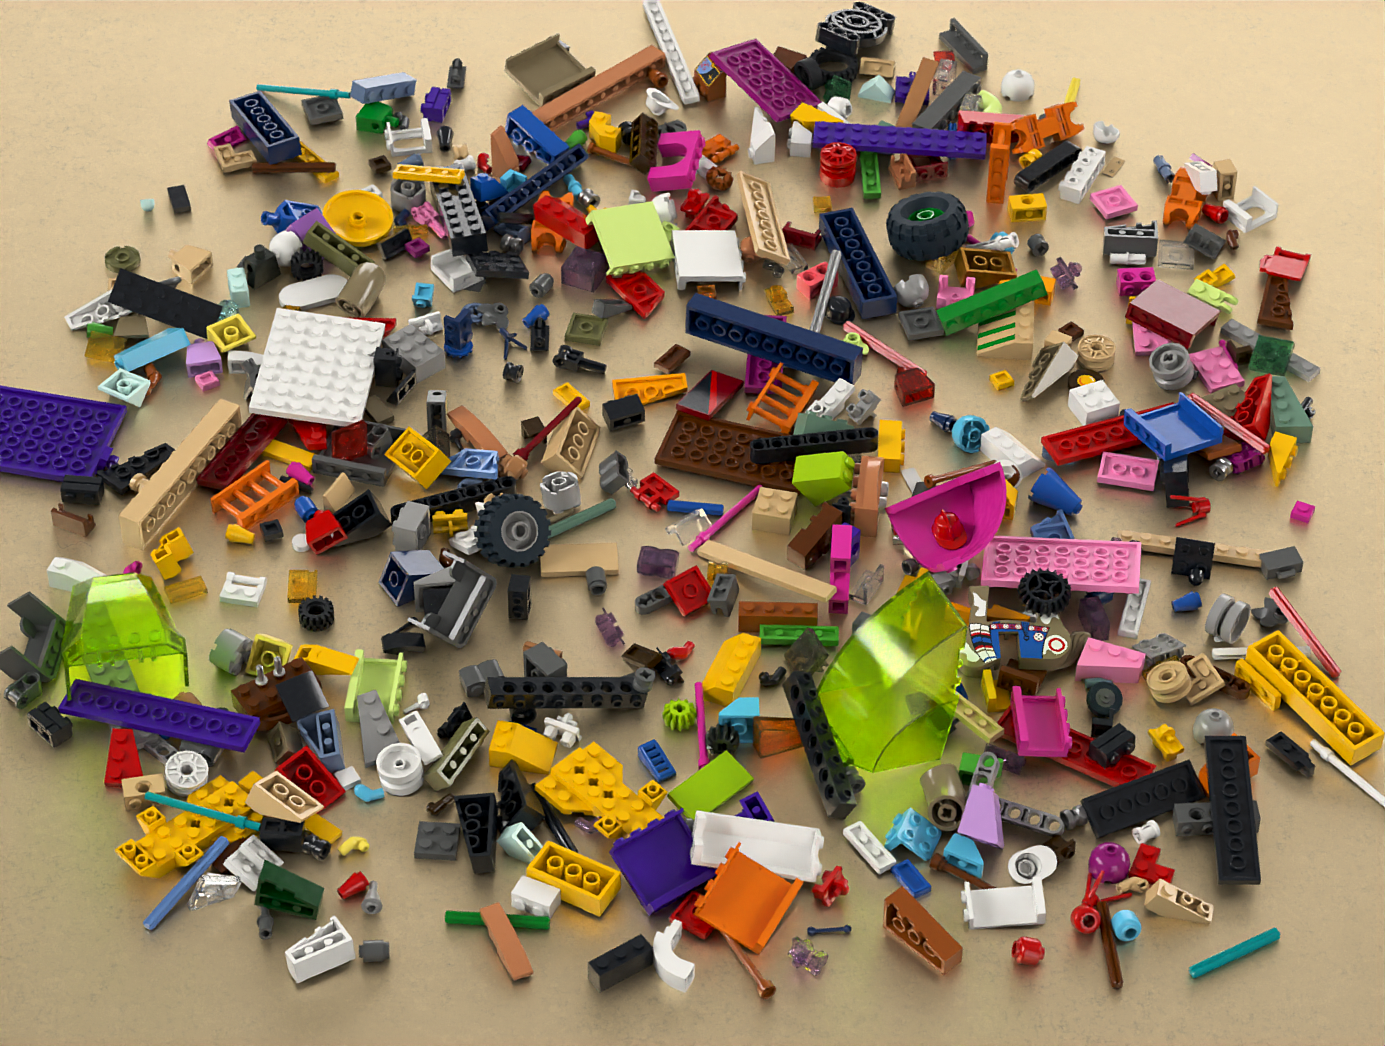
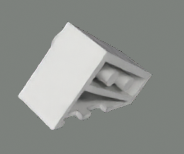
M335 915L330 918V922L323 928L320 926L316 928L315 934L308 939L304 937L285 951L288 971L297 983L356 959L353 940Z

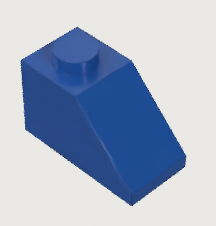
M479 173L477 176L470 177V188L474 199L484 202L508 194V191L496 179L488 176L486 173Z

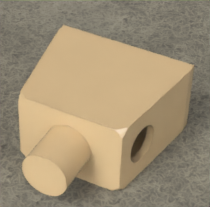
M185 245L179 251L171 249L168 253L173 272L191 284L213 266L212 252L198 247Z

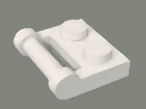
M228 572L219 596L220 602L258 608L267 585V578L261 576L260 578H254ZM234 582L257 586V588L234 584Z

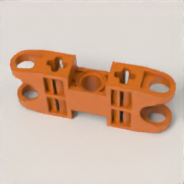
M1077 102L1061 103L1045 108L1046 117L1037 120L1036 114H1029L1010 122L1012 123L1011 131L1016 132L1019 136L1018 144L1015 145V148L1011 149L1012 154L1026 153L1032 149L1045 147L1043 138L1051 135L1053 141H1062L1083 131V124H1074L1070 119L1071 112L1078 106Z
M1180 167L1174 177L1171 195H1168L1164 205L1163 224L1169 225L1173 221H1182L1186 224L1187 229L1191 230L1195 223L1198 224L1202 202L1206 201L1207 195H1203L1195 190L1184 167Z
M543 190L538 200L545 195L551 196L549 191ZM568 192L563 197L558 198L574 207L573 193ZM533 220L531 228L532 251H537L544 245H551L555 248L556 253H562L566 247L567 239Z

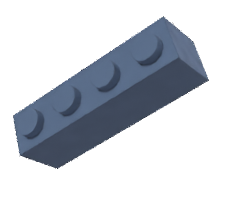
M404 72L353 80L350 97L362 104L413 96L417 80Z

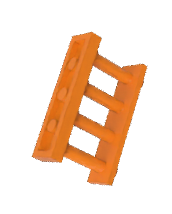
M994 122L993 143H991L987 203L1004 204L1012 123Z
M780 362L777 368H772L768 376L770 379L755 402H750L746 410L749 412L746 420L750 421L755 413L778 425L782 433L790 434L794 427L793 425L796 423L798 413H803L814 396L819 382L812 380L809 386L807 384L804 386L780 373L783 363ZM778 379L800 391L803 396L797 397L773 383ZM770 390L794 403L796 407L789 408L766 396V394ZM763 402L786 414L788 419L782 420L760 408L759 405Z
M266 460L210 498L212 512L215 514L223 508L237 518V525L249 530L299 495L298 481L294 478L283 483L273 476L270 471V462ZM266 479L276 486L277 489L273 492H268L258 484ZM252 489L264 498L255 502L244 493ZM239 499L249 508L241 512L230 503Z

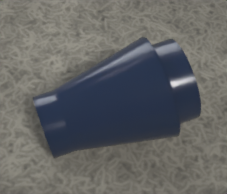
M933 411L929 417L931 422L946 433L952 432L953 425L957 421L953 415Z

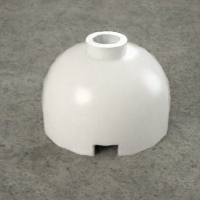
M1020 69L1012 70L1002 79L1001 93L1004 97H1010L1011 101H1026L1029 99V96L1034 95V80L1026 71Z
M664 193L656 196L652 201L661 224L663 221H667L677 226V223H674V219L677 218L673 199L669 200L668 197L671 194Z
M287 230L275 235L269 244V250L275 254L278 265L284 267L291 266L292 255L295 256L296 251L300 253V247H303L298 236L292 231L287 232Z

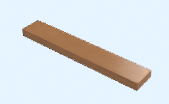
M925 57L922 58L895 125L896 127L912 128V123L918 118L937 70L938 61Z

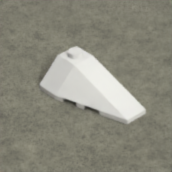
M759 107L754 108L751 146L748 148L749 158H752L755 165L775 162V133L771 123L767 122L766 117H763Z
M111 289L65 316V319L70 329L74 331L87 327V323L106 322L132 313V311L108 303Z

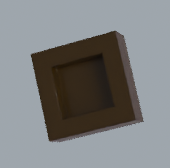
M385 155L368 160L370 168L376 175L392 170L391 163Z

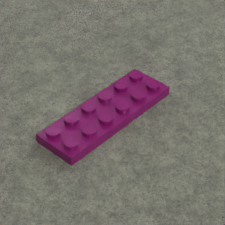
M765 315L787 323V316ZM747 354L744 393H761L770 379L768 376L772 368H777L779 364ZM776 379L773 384L782 388V382ZM769 390L767 394H775V393H773L772 391Z

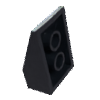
M369 489L333 513L348 536L347 539L334 546L337 547L375 537L392 526L380 501Z

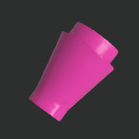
M293 461L286 470L288 477L290 476L307 485H312L315 477L300 462Z

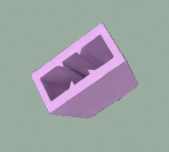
M198 338L194 341V344L187 346L186 365L188 378L210 370L214 374L223 373L221 356L214 342H205L204 339Z

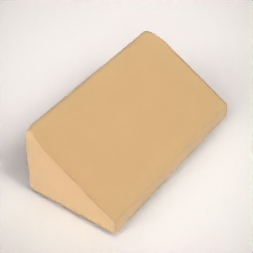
M342 472L324 493V510H330L332 513H335L342 508L355 492L352 483L345 473Z

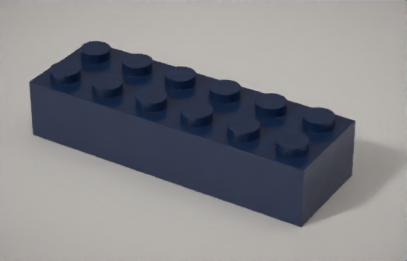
M261 90L229 100L232 119L270 165L302 155L299 136Z

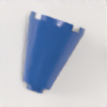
M1048 467L1046 469L1048 473L1046 475L1042 473L1031 489L1033 495H1028V499L1057 511L1062 509L1064 514L1070 516L1073 514L1077 515L1083 507L1081 505L1082 500L1052 468Z

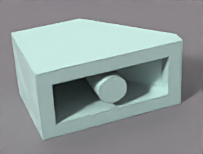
M522 822L506 827L497 840V843L509 856L528 864L532 862L543 847Z

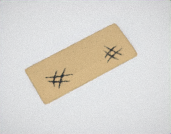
M1113 157L1102 174L1114 177L1125 160Z

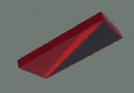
M711 370L676 404V410L709 421L743 387L744 381Z

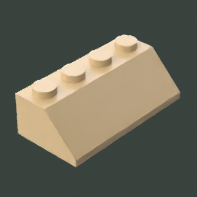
M577 406L553 430L541 464L551 473L560 471L572 472L578 479L583 478L601 427Z

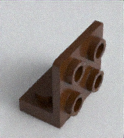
M1011 658L1007 665H1002L999 670L997 687L1012 692V686H1021L1022 695L1036 696L1047 675V670L1019 669L1018 660Z

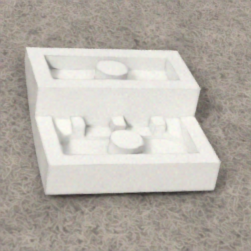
M252 835L241 844L237 851L225 860L223 865L255 892L264 860L279 867L284 862L255 835Z

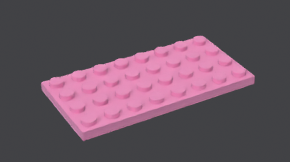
M994 536L984 548L981 586H989L990 588H1018L1020 580L1024 578L1026 572L1030 573L1032 569L1038 571L1039 568L1046 571L1049 568L1051 572L1056 570L1057 575L1063 573V579H1068L1071 591L1139 594L1141 542Z

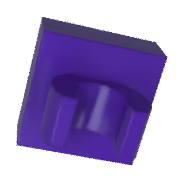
M107 445L99 459L98 471H104L105 467L111 469V465L116 464L119 460L118 456L111 455L113 448Z

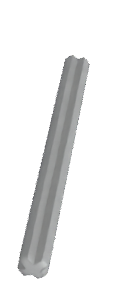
M833 250L810 326V330L820 333L841 259V251Z

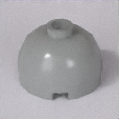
M922 274L908 276L910 280L906 282L901 280L894 286L893 289L897 295V301L902 306L918 308L924 304L929 295V285Z
M1209 708L1202 711L1196 717L1193 726V736L1201 745L1202 742L1204 743L1205 736H1231L1234 733L1231 717L1225 711L1217 708Z

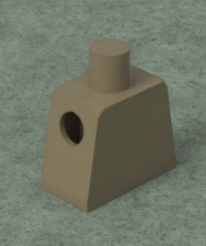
M132 312L128 316L119 318L114 332L115 350L128 349L149 338L145 316H139L138 313Z

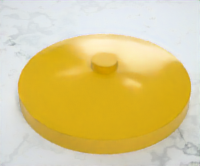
M364 190L343 191L331 197L323 208V217L334 232L354 247L374 245L385 239L392 229L393 212L391 207L383 198L372 192Z

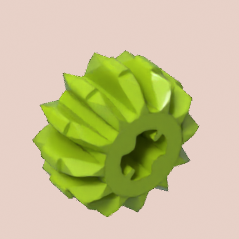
M679 698L677 701L670 700L669 704H665L662 712V718L665 721L666 727H671L672 731L679 729L681 732L683 728L689 730L690 726H694L697 717V711L693 703H689L687 699L681 701Z

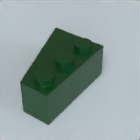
M264 860L258 879L254 905L316 920L322 903L324 888Z

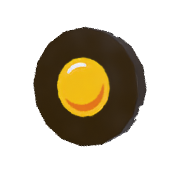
M1080 369L1072 372L1068 377V388L1070 391V389L1100 380L1105 382L1101 374L1094 370Z

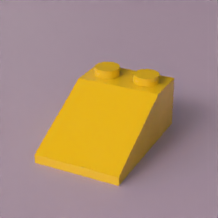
M408 427L384 454L426 490L451 462L440 449L411 427Z
M498 720L489 747V766L504 768L513 759L521 771L549 775L558 742L521 724Z

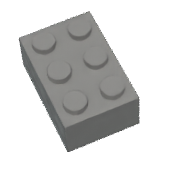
M412 324L382 339L383 348L392 349L394 353L399 348V356H402L400 370H403V373L408 376L414 369L416 371V383L446 368L445 351Z

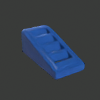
M655 739L638 747V758L658 783L676 775L675 769ZM665 768L667 769V770H665V771H663V772H660V773L658 772V771H660V770H662V769H665Z

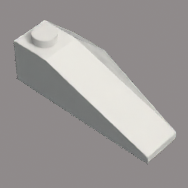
M55 557L47 569L49 587L117 603H122L129 591V587L81 561Z

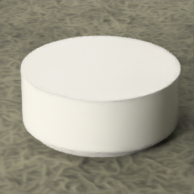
M297 534L292 538L294 550L305 552L310 549L307 544L306 534Z

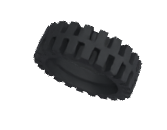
M826 46V49L820 47L819 50H814L811 56H809L818 65L833 61L848 66V68L836 72L821 69L823 79L821 86L826 84V87H830V85H833V88L837 87V85L842 87L844 84L848 85L849 82L852 83L856 79L858 71L856 55H847Z

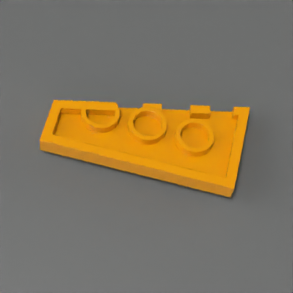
M685 373L612 380L614 400L638 394L642 405L688 391Z

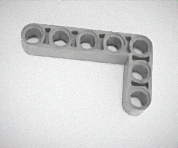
M984 752L980 756L966 796V803L972 785L978 786V781L981 778H987L988 783L986 785L993 788L1000 767V762L994 753ZM987 759H994V764L991 767H985L984 764ZM999 798L1001 821L1051 837L1061 836L1064 833L1065 825L1060 817ZM1013 810H1020L1019 817L1015 819L1010 817V813ZM1039 816V823L1035 825L1030 824L1031 817ZM1053 822L1060 823V827L1056 831L1049 829L1050 824Z

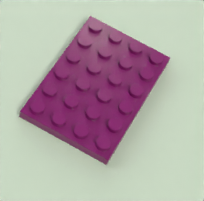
M756 38L714 51L710 55L715 64L777 123L789 119L790 114L802 102L818 109V104L822 102Z

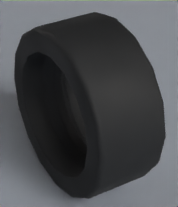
M805 58L795 63V76L810 91L822 85L821 69L814 59Z

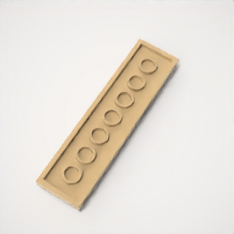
M739 171L736 178L755 253L761 258L766 257L775 263L787 265L790 257L770 182Z

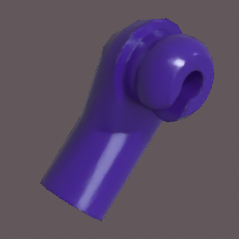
M593 110L586 112L587 118L585 120L576 122L578 130L589 127V120L594 114Z

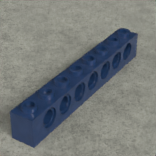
M580 143L480 213L485 230L488 231L499 223L496 219L499 212H515L542 193L543 190H546L585 162L589 155Z

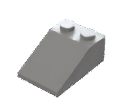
M450 566L414 581L416 612H424L423 590L452 588L455 580L450 577Z

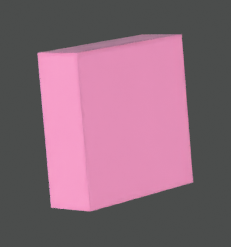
M212 370L195 376V381L203 392L220 386V381Z

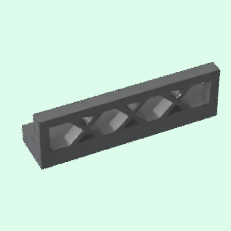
M955 18L950 19V29L939 33V39L972 74L987 70L988 53Z

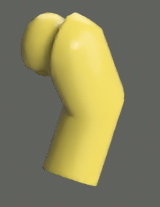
M353 836L348 838L337 850L343 856L352 849L366 852L369 849V843L363 837Z

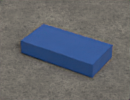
M909 859L891 867L890 872L915 899L931 891L932 886Z

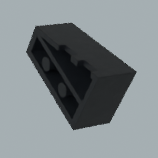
M1188 454L1167 461L1161 459L1160 480L1161 484H1165L1167 508L1190 506L1189 501L1170 498L1171 495L1189 497Z

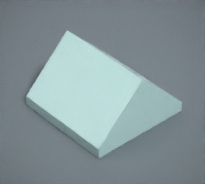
M120 368L98 386V390L140 407L150 386V380Z

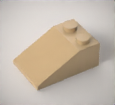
M277 771L254 783L245 801L253 811L258 812L260 815L298 823L308 819L324 807Z

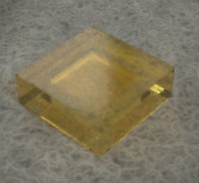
M830 196L813 197L814 213L832 212Z

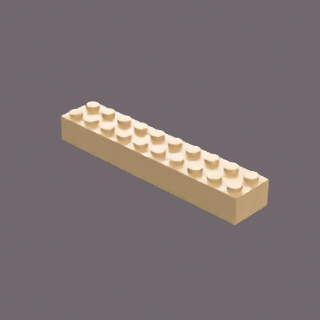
M220 399L213 405L207 415L202 417L200 423L181 442V445L172 452L167 461L151 476L148 483L140 489L135 498H132L128 506L120 512L119 521L124 544L143 550L198 486L196 478L242 426L240 405Z

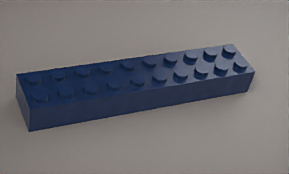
M695 293L686 305V334L777 364L781 362L783 366L835 383L841 378L855 385L861 376L863 347Z

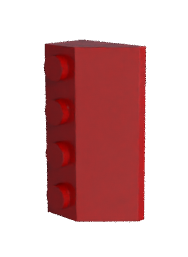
M545 195L533 204L534 217L537 222L583 250L587 251L599 241L594 225H587L585 218L587 215L564 201Z

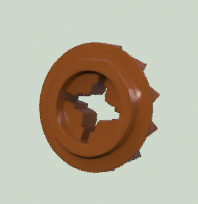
M720 165L718 167L712 166L706 174L708 184L712 188L721 191L729 189L734 178L731 176L732 172H728L727 168H721Z

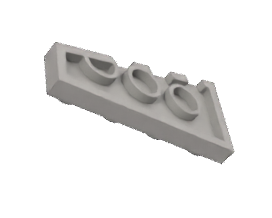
M376 690L357 696L365 768L376 765L378 754L384 748L391 744L400 743Z

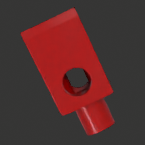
M317 510L314 513V517L306 522L307 544L316 555L348 538L330 510Z

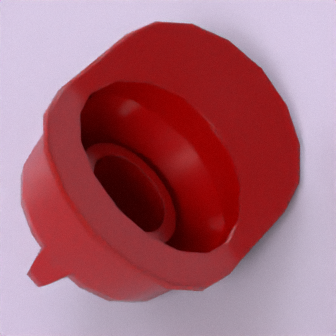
M942 509L931 527L932 533L940 547L947 550L958 549L966 543V531L955 513L945 512Z

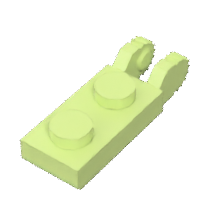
M1197 278L1187 291L1188 295L1229 314L1233 309L1225 304L1224 301L1232 305H1237L1238 303L1236 297Z

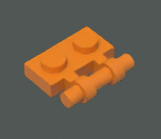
M718 134L705 142L702 155L714 164L716 162L720 163L725 157L734 155L739 150V146L737 144L731 145L730 140Z

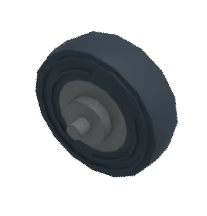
M1106 681L1097 682L1091 686L1086 697L1089 710L1096 716L1103 718L1109 717L1110 709H1114V714H1116L1123 701L1119 688L1113 683Z

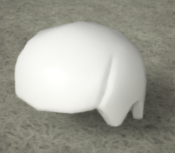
M1098 121L1093 127L1094 138L1100 143L1111 144L1119 138L1120 132L1113 124L1105 126L1104 121Z

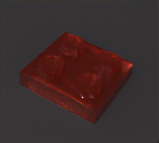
M364 420L332 432V458L352 461L367 455V423Z

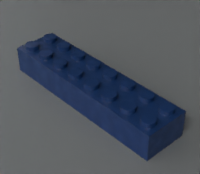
M848 208L819 214V230H822L820 234L830 254L833 250L841 251L838 271L861 318L867 319L896 313L897 295L854 209Z

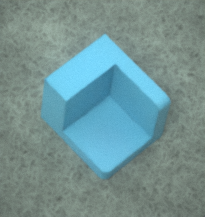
M509 169L500 177V184L509 193L525 182L527 176Z

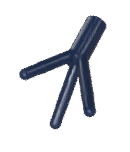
M504 327L499 329V333L505 339L504 360L507 359L508 345L511 341L523 349H527V346L513 338L517 336L516 333L510 334Z

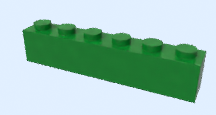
M1036 269L940 308L936 312L944 332L948 336L1048 294L1044 282Z

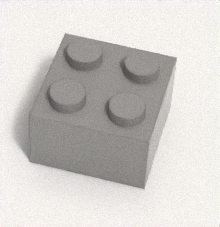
M407 501L404 508L400 509L397 521L395 520L392 524L395 551L423 549L431 534L430 509L428 505Z

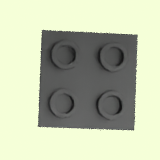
M1195 223L1183 243L1198 250L1205 256L1215 259L1226 240Z

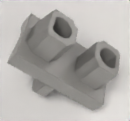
M862 389L858 394V398L861 400L856 405L850 403L846 408L849 413L848 416L859 425L870 415L874 418L877 416L873 411L881 399L870 390Z

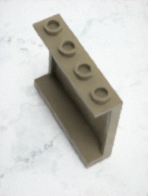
M559 33L548 37L540 43H536L528 49L522 50L514 56H510L505 62L504 71L540 107L595 77L596 70L592 66L586 69L559 43Z

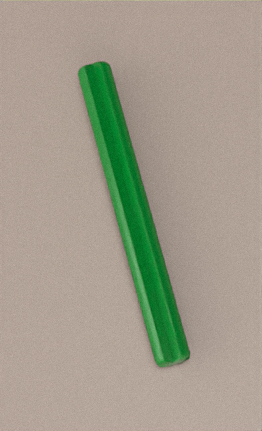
M450 910L445 912L446 923L486 925L480 916V912ZM506 914L512 927L549 929L550 917Z

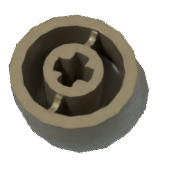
M365 262L359 264L335 300L337 306L351 317L365 318L384 287L385 274L383 270L374 263Z
M950 763L941 764L926 771L921 776L920 783L927 801L930 822L938 829L952 831L959 828L966 806V796L956 766Z

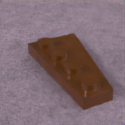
M1268 274L1257 324L1293 330L1294 324L1286 278Z

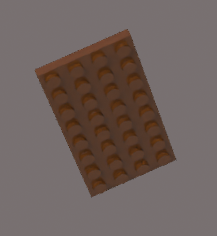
M677 410L655 456L656 465L752 486L762 485L764 488L798 493V496L801 493L792 484L795 460L755 464L750 460V443L752 440L788 436L791 434L717 418H711L707 421Z

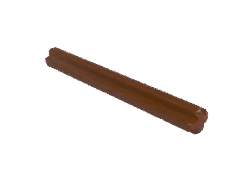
M282 162L271 165L269 163H252L253 173H326L336 171L335 162Z
M1106 901L1097 902L1096 909L1101 918L1100 930L1111 986L1114 989L1122 988L1123 977L1114 932L1111 926L1109 906Z

